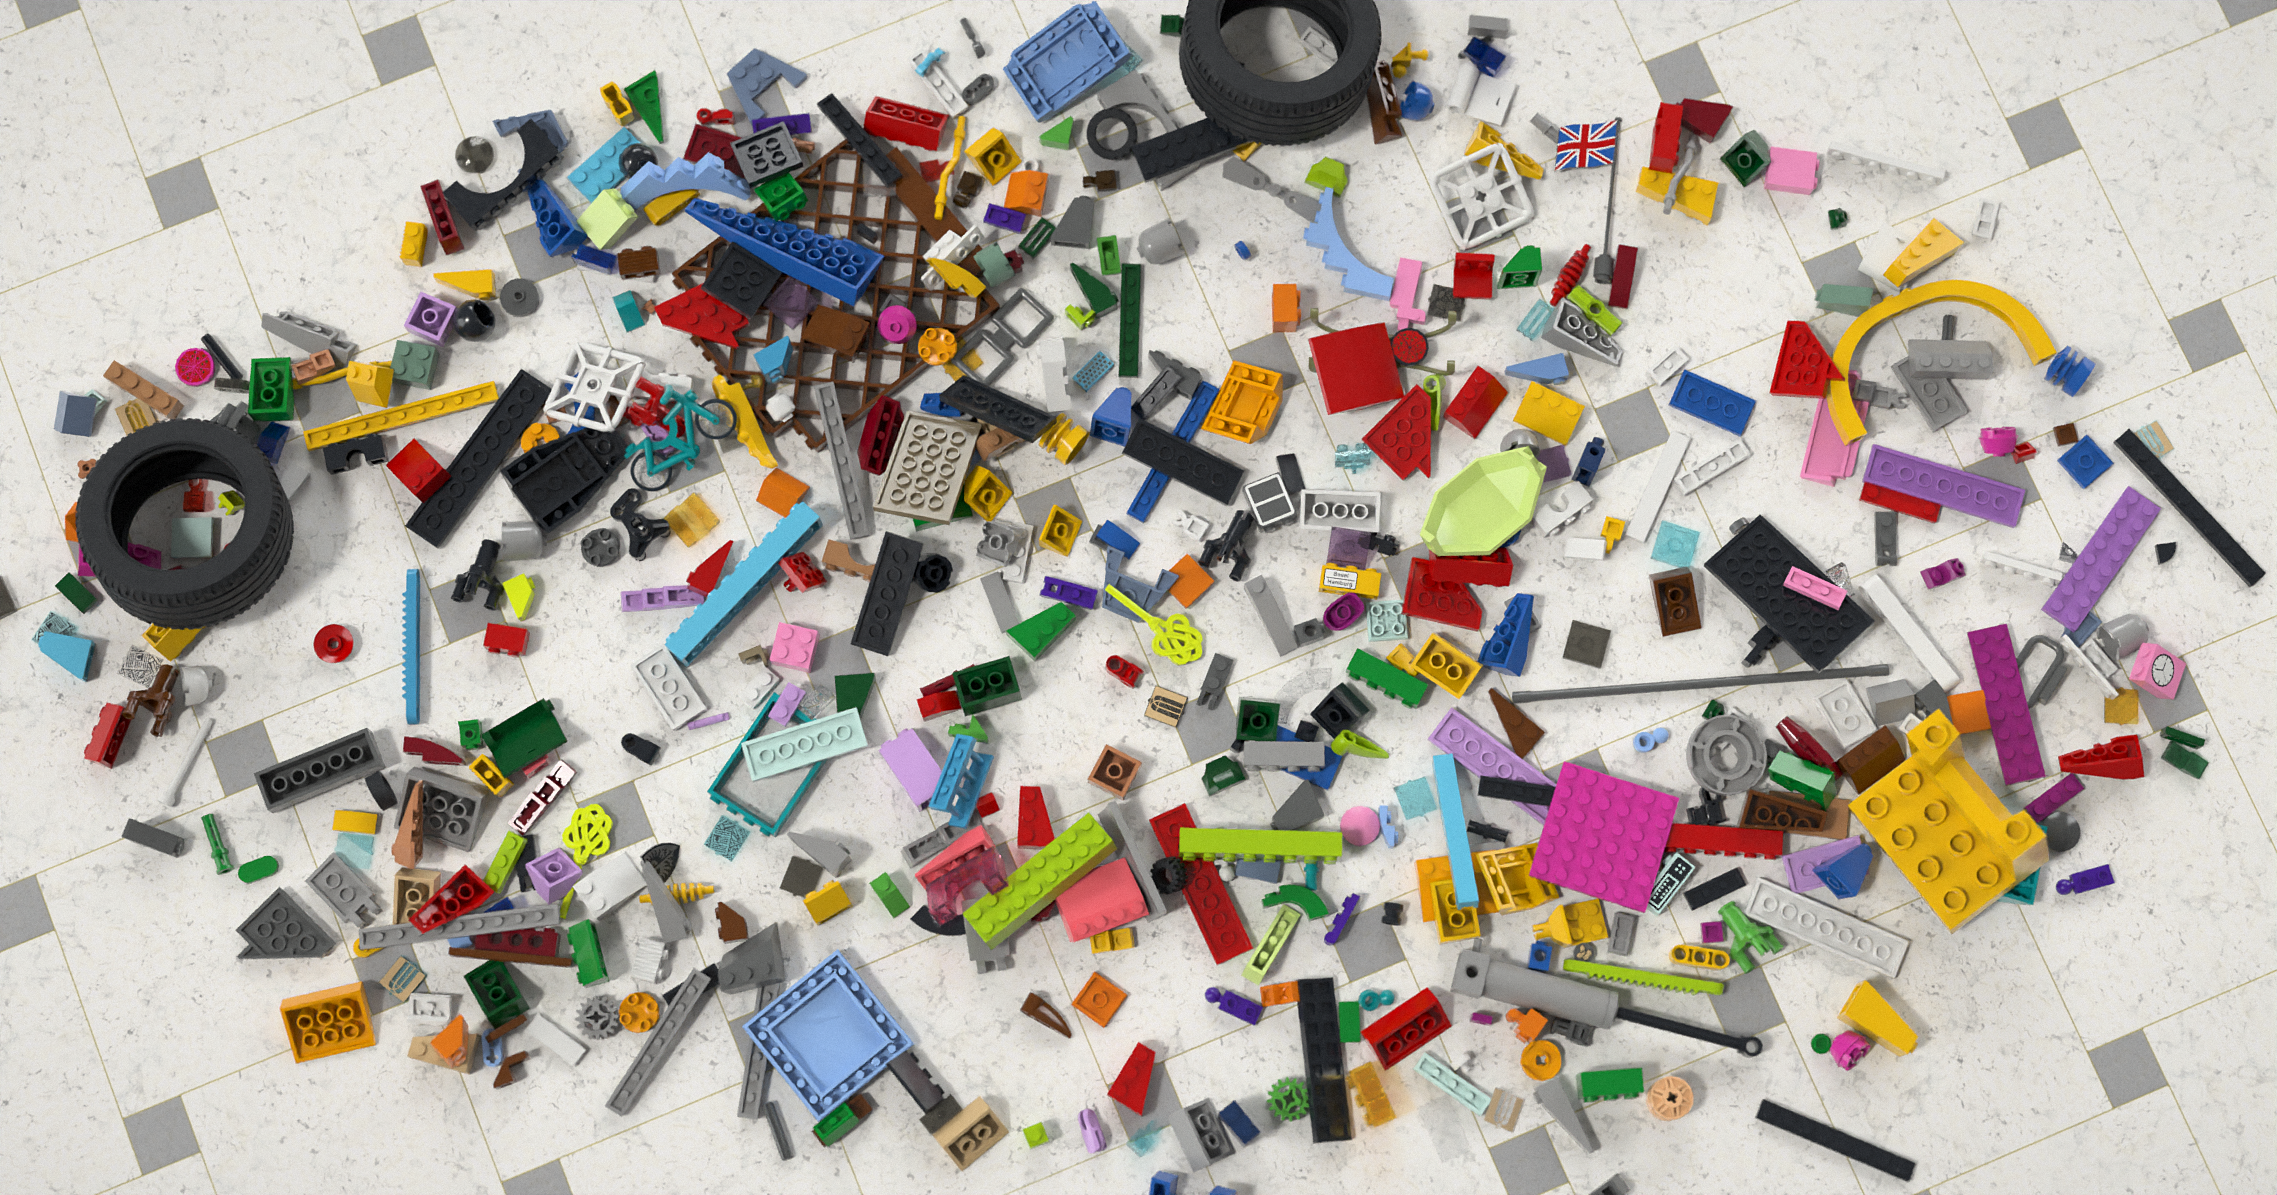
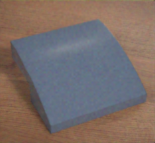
M1237 859L1235 876L1276 884L1281 860H1276V863H1264V859H1256V862L1248 863L1243 862V859Z

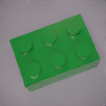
M1642 1068L1580 1072L1576 1075L1578 1100L1583 1099L1584 1103L1596 1102L1599 1100L1598 1098H1604V1101H1615L1619 1099V1096H1624V1100L1637 1099L1640 1094L1644 1093Z

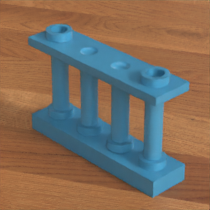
M956 734L929 807L932 810L950 813L951 818L948 825L967 829L994 756L975 752L973 749L977 740L972 736ZM971 758L973 761L970 766V769L968 770L966 767L969 762V759ZM964 776L966 779L963 784V787L961 788L959 785L961 783L962 777ZM958 795V800L954 806L952 803L955 796Z

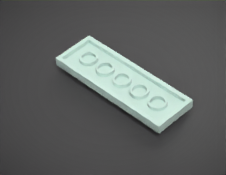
M857 708L741 743L753 782L868 747Z

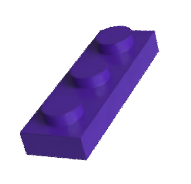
M801 113L752 119L753 134L783 121L790 135L811 133L810 114Z

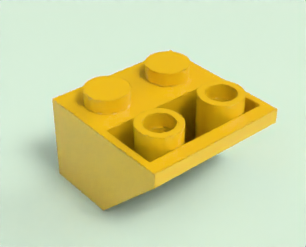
M831 880L823 885L824 889L819 892L814 890L805 896L806 899L803 900L817 926L853 906L839 881L834 882Z

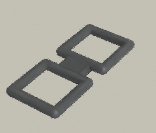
M1020 288L991 317V321L999 329L992 336L984 329H980L955 354L951 362L967 377L989 386L1014 361V356L1007 349L1014 342L1022 349H1025L1050 324L1054 316L1025 289ZM1021 298L1044 317L1024 339L1001 320ZM981 339L986 341L1004 358L984 380L961 361Z

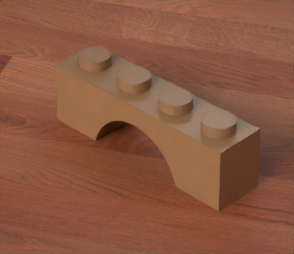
M115 360L103 375L110 383L138 398L169 420L176 419L184 407L178 399Z
M828 539L821 561L825 569L833 572L837 570L844 571V574L850 577L858 575L863 577V580L870 582L875 564L865 566L856 563L849 554L847 544Z

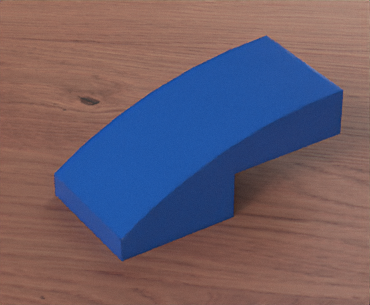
M925 393L923 395L920 405L921 410L936 415L961 417L962 411L939 400L941 393Z
M1108 519L1096 535L1097 538L1112 548L1124 552V557L1130 560L1140 545L1136 539Z

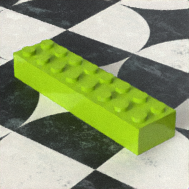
M1088 812L962 914L990 950H992L1116 851L1117 847L1110 836Z
M1180 828L1179 857H1183L1184 861H1195V858H1203V861H1215V858H1223L1224 862H1235V859H1243V862L1253 863L1256 862V859H1264V863H1276V860H1284V863L1294 864L1297 860H1302L1304 864H1316V861H1324L1326 865H1335L1337 861L1340 862L1342 857V832Z

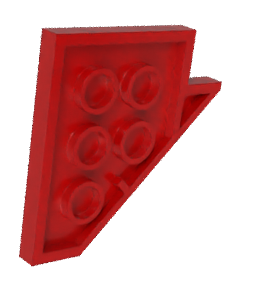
M1416 557L1411 558L1401 614L1478 632L1482 610L1465 585L1451 581L1436 582L1431 579L1429 573V560Z

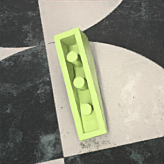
M1283 904L1242 973L1243 977L1259 986L1300 917V913Z

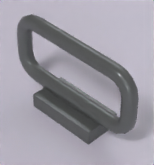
M2043 635L2031 637L2016 658L2018 669H2020L2036 643H2042L2056 652L2054 661L2027 701L2029 709L2033 708L2037 701L2044 706L2046 705L2067 670L2066 667L2061 665L2064 659L2062 647Z

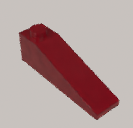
M437 179L420 186L439 242L446 256L465 249L446 197L442 193L443 189L439 180Z

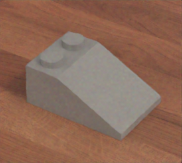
M790 831L787 834L792 842L835 878L852 860L849 856V850L841 843L837 845L832 841Z

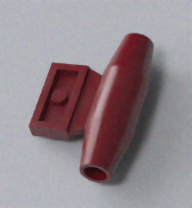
M1786 716L1775 726L1788 746L1802 760H1809L1814 765L1829 768L1834 772L1835 782L1843 775V772L1828 751L1795 721Z

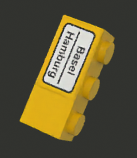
M1326 563V565H1322L1318 592L1337 595L1355 593L1359 598L1377 600L1381 573L1371 568L1363 571L1357 570L1358 568L1355 566L1342 568L1334 563Z

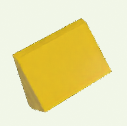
M1053 504L1039 538V546L1068 557L1082 521Z

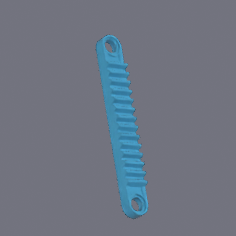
M407 569L406 592L402 593L406 598L402 601L406 606L402 609L406 614L402 617L406 622L402 624V627L406 630L402 632L406 637L402 640L406 645L402 648L406 653L402 656L406 661L402 663V666L406 668V670L402 671V674L406 676L402 679L406 684L402 687L406 692L402 697L406 700L407 724L418 725L420 722L419 569Z

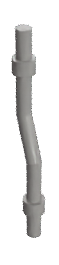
M1695 134L1690 135L1689 141L1685 145L1683 164L1670 181L1668 193L1664 197L1663 213L1666 215L1671 213L1672 206L1676 201L1677 185L1690 168L1692 157L1696 152L1697 136Z

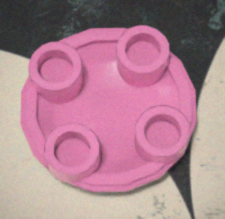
M1357 806L1347 810L1342 816L1340 829L1348 842L1356 846H1363L1371 843L1377 837L1380 823L1377 815L1371 809Z

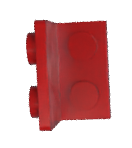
M1456 252L1453 271L1454 298L1492 299L1495 254Z

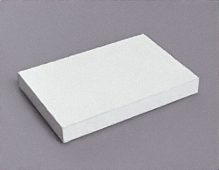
M1848 679L1812 698L1842 750L1878 731Z

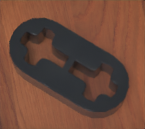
M634 488L626 490L610 508L612 518L617 522H622L621 515L616 516L615 510L617 508L621 510L624 506L626 507L622 510L623 512L627 510L634 512L642 502L641 493ZM630 494L633 496L637 494V501L632 500L629 502L630 498L628 496Z

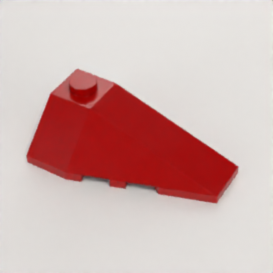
M465 864L408 921L422 934H425L480 907L494 891Z

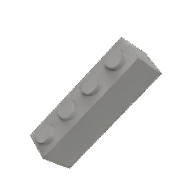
M1244 741V768H1248V771L1252 772L1260 771V768H1268L1270 772H1278L1280 768L1288 769L1289 772H1299L1300 769H1308V772H1320V769H1324V742Z

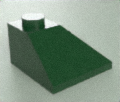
M1756 130L1745 133L1720 157V160L1743 187H1746L1771 163L1767 143Z
M1239 697L1236 715V739L1276 742L1280 703L1257 698Z

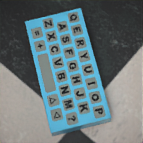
M1099 351L1073 376V380L1087 392L1114 366V363Z

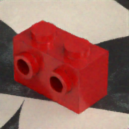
M488 623L483 646L488 650V653L499 655L500 652H505L510 657L519 658L520 655H526L530 632L524 628Z

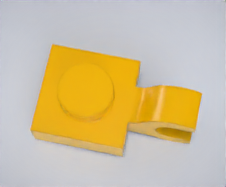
M1606 516L1600 535L1606 538L1605 540L1607 541L1605 553H1610L1614 541H1620L1625 521Z
M1402 643L1386 657L1395 668L1401 671L1405 669L1413 677L1419 674L1417 670L1410 666L1411 661L1415 657Z

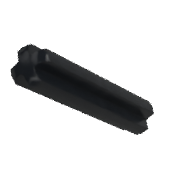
M205 334L201 341L234 382L242 379L243 375L212 336Z

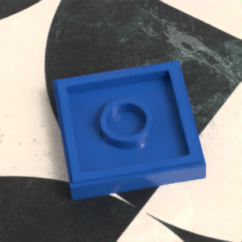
M2088 435L2084 436L2057 460L2083 490L2114 464Z

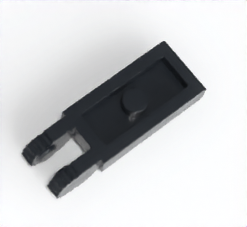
M533 834L522 836L528 841L516 863L521 893L526 892L527 889L525 877L529 876V873L526 869V864L537 859ZM531 882L532 888H533V890L535 891L536 889H535L533 883Z

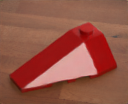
M2136 734L2110 739V743L2104 745L2097 743L2093 745L2092 749L2086 751L2079 749L2058 756L2061 772L2121 780L2143 778V758L2138 736Z

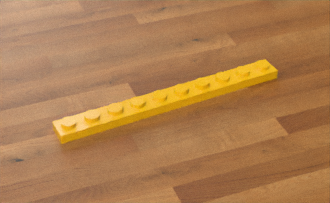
M491 381L303 431L307 450L313 451L328 447L331 443H343L352 438H362L370 434H377L497 402L499 396L495 382Z

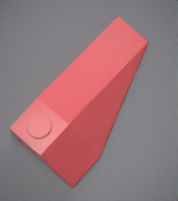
M979 825L959 837L919 870L915 877L926 890L949 884L952 880L960 878L966 880L968 876L989 874L1003 866L1004 862L989 834L982 825Z

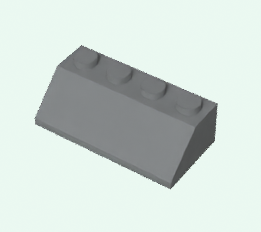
M1908 340L1910 378L1987 380L1993 374V354L1986 341Z

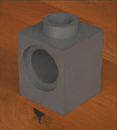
M1317 618L1295 625L1293 629L1300 648L1323 640V634L1325 633L1322 622L1318 623ZM1313 628L1316 634L1314 636H1307L1305 630Z

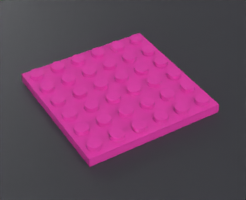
M1564 761L1528 876L1645 913L1680 798Z

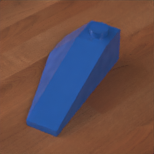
M543 178L537 180L527 191L532 210L535 211L536 227L540 230V242L550 257L577 249L589 237L576 222L578 219Z
M1520 593L1515 595L1504 612V619L1499 626H1495L1493 629L1495 633L1489 641L1486 640L1481 649L1477 662L1482 664L1483 667L1504 675L1520 677L1527 658L1534 601L1533 595Z

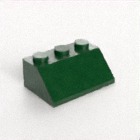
M1010 656L952 672L965 716L1022 700Z

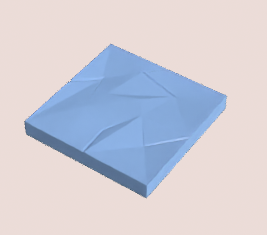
M838 949L742 1026L818 1122L887 1067L886 1063L914 1045Z

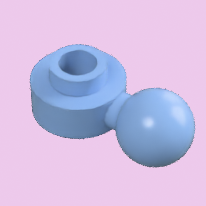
M1660 727L1655 729L1652 735L1648 732H1640L1634 737L1633 746L1638 752H1648L1653 748L1654 742L1664 743L1668 740V731ZM1640 740H1644L1646 745L1642 746Z

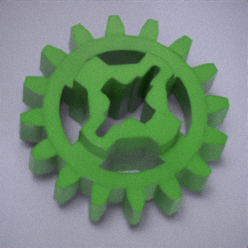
M1286 1077L1284 1083L1279 1079L1278 1086L1274 1084L1271 1086L1274 1091H1268V1095L1272 1096L1271 1099L1267 1100V1103H1272L1269 1111L1275 1110L1274 1117L1281 1115V1121L1288 1117L1289 1122H1292L1294 1116L1299 1120V1113L1305 1115L1304 1107L1309 1108V1104L1306 1103L1308 1096L1305 1094L1307 1093V1088H1302L1303 1082L1299 1085L1296 1084L1297 1078L1290 1082L1289 1078ZM1289 1086L1288 1091L1284 1093L1277 1092L1282 1087ZM1296 1088L1300 1091L1302 1100L1297 1097L1295 1093ZM1292 1090L1291 1095L1294 1102H1291L1286 1109V1100L1283 1097H1287ZM1275 1099L1282 1104V1111L1277 1107ZM1294 1106L1300 1107L1296 1112L1289 1113L1290 1108Z

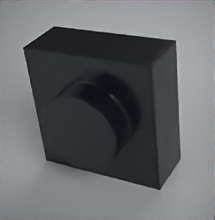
M1300 720L1294 737L1306 742H1314L1319 726Z

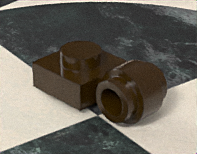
M964 170L957 186V190L961 192L955 193L953 203L960 208H968L971 202L969 195L976 196L982 182V177Z

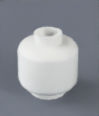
M779 392L767 400L766 410L774 421L782 419L785 422L793 417L792 412L795 410V405L787 394H780Z

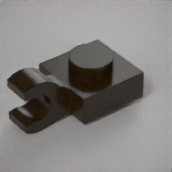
M1115 169L1095 171V177H1083V188L1097 187V192L1117 190Z

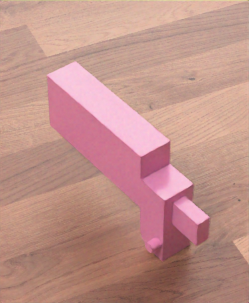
M1400 257L1390 300V307L1398 309L1397 320H1399L1397 331L1408 328L1409 322L1425 325V312L1413 308L1423 266L1422 261Z

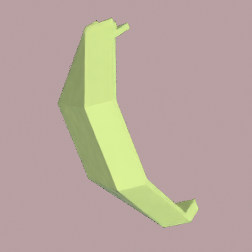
M1529 446L1476 458L1434 493L1420 532L1425 545L1437 556L1490 555L1532 520L1547 466L1535 458Z

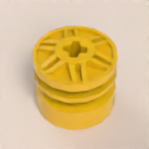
M1061 413L1056 417L1057 423L1042 435L1038 445L1042 449L1047 447L1046 452L1048 453L1057 448L1055 458L1062 464L1068 465L1082 449L1090 432L1080 425L1071 430L1073 420L1068 419L1066 421L1067 415Z

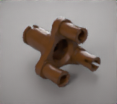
M163 664L159 667L152 687L147 690L129 692L128 702L122 714L127 719H135L139 706L148 709L156 719L150 731L156 737L163 736L165 727L172 718L170 707L174 705L176 697L171 692L179 671L174 669L172 674L171 669H173V666Z

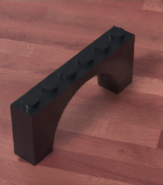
M529 119L516 130L523 142L524 162L520 173L511 184L496 192L477 193L465 188L456 180L442 192L474 231L484 228L487 225V221L492 217H497L505 206L514 203L518 195L522 192H527L536 180L544 178L547 174L546 172L551 168L557 167L564 158L532 119Z

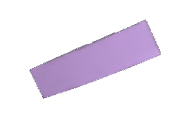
M688 585L663 586V588L621 591L620 593L622 612L698 606L700 603L704 604V596L686 589Z

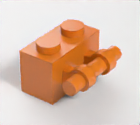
M1532 1008L1525 1015L1517 1009H1510L1505 1015L1508 1022L1518 1023L1513 1032L1517 1034L1515 1037L1523 1043L1534 1041L1548 1021Z

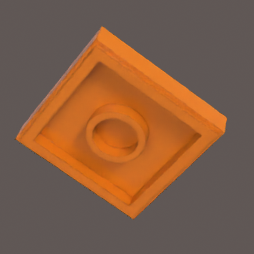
M1094 971L1071 1005L1105 1028L1127 997V994Z

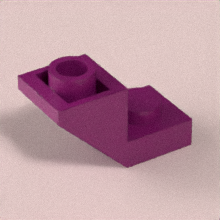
M1958 558L1947 560L1935 567L1920 571L1928 590L1938 588L1966 576L1964 566Z

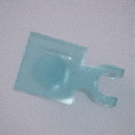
M1153 1120L1147 1124L1145 1132L1139 1128L1126 1143L1140 1158L1155 1142L1151 1136H1155L1162 1129L1159 1127L1156 1131H1152L1150 1126L1153 1124Z

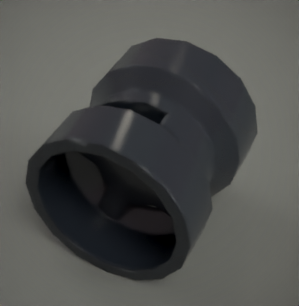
M1384 902L1383 909L1385 915L1382 916L1381 923L1401 926L1402 919L1399 916L1403 912L1404 905Z

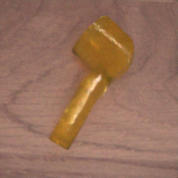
M752 375L751 383L741 386L743 391L750 388H761L763 385L762 377L760 375Z

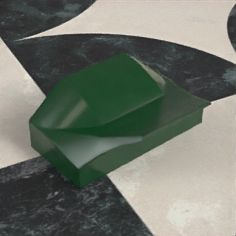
M1226 755L1206 763L1205 773L1201 778L1209 797L1246 781L1238 762L1230 760Z

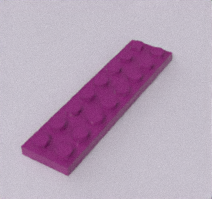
M2007 623L1967 632L1981 690H1984L1986 698L1985 705L2005 786L2045 778L2046 775Z

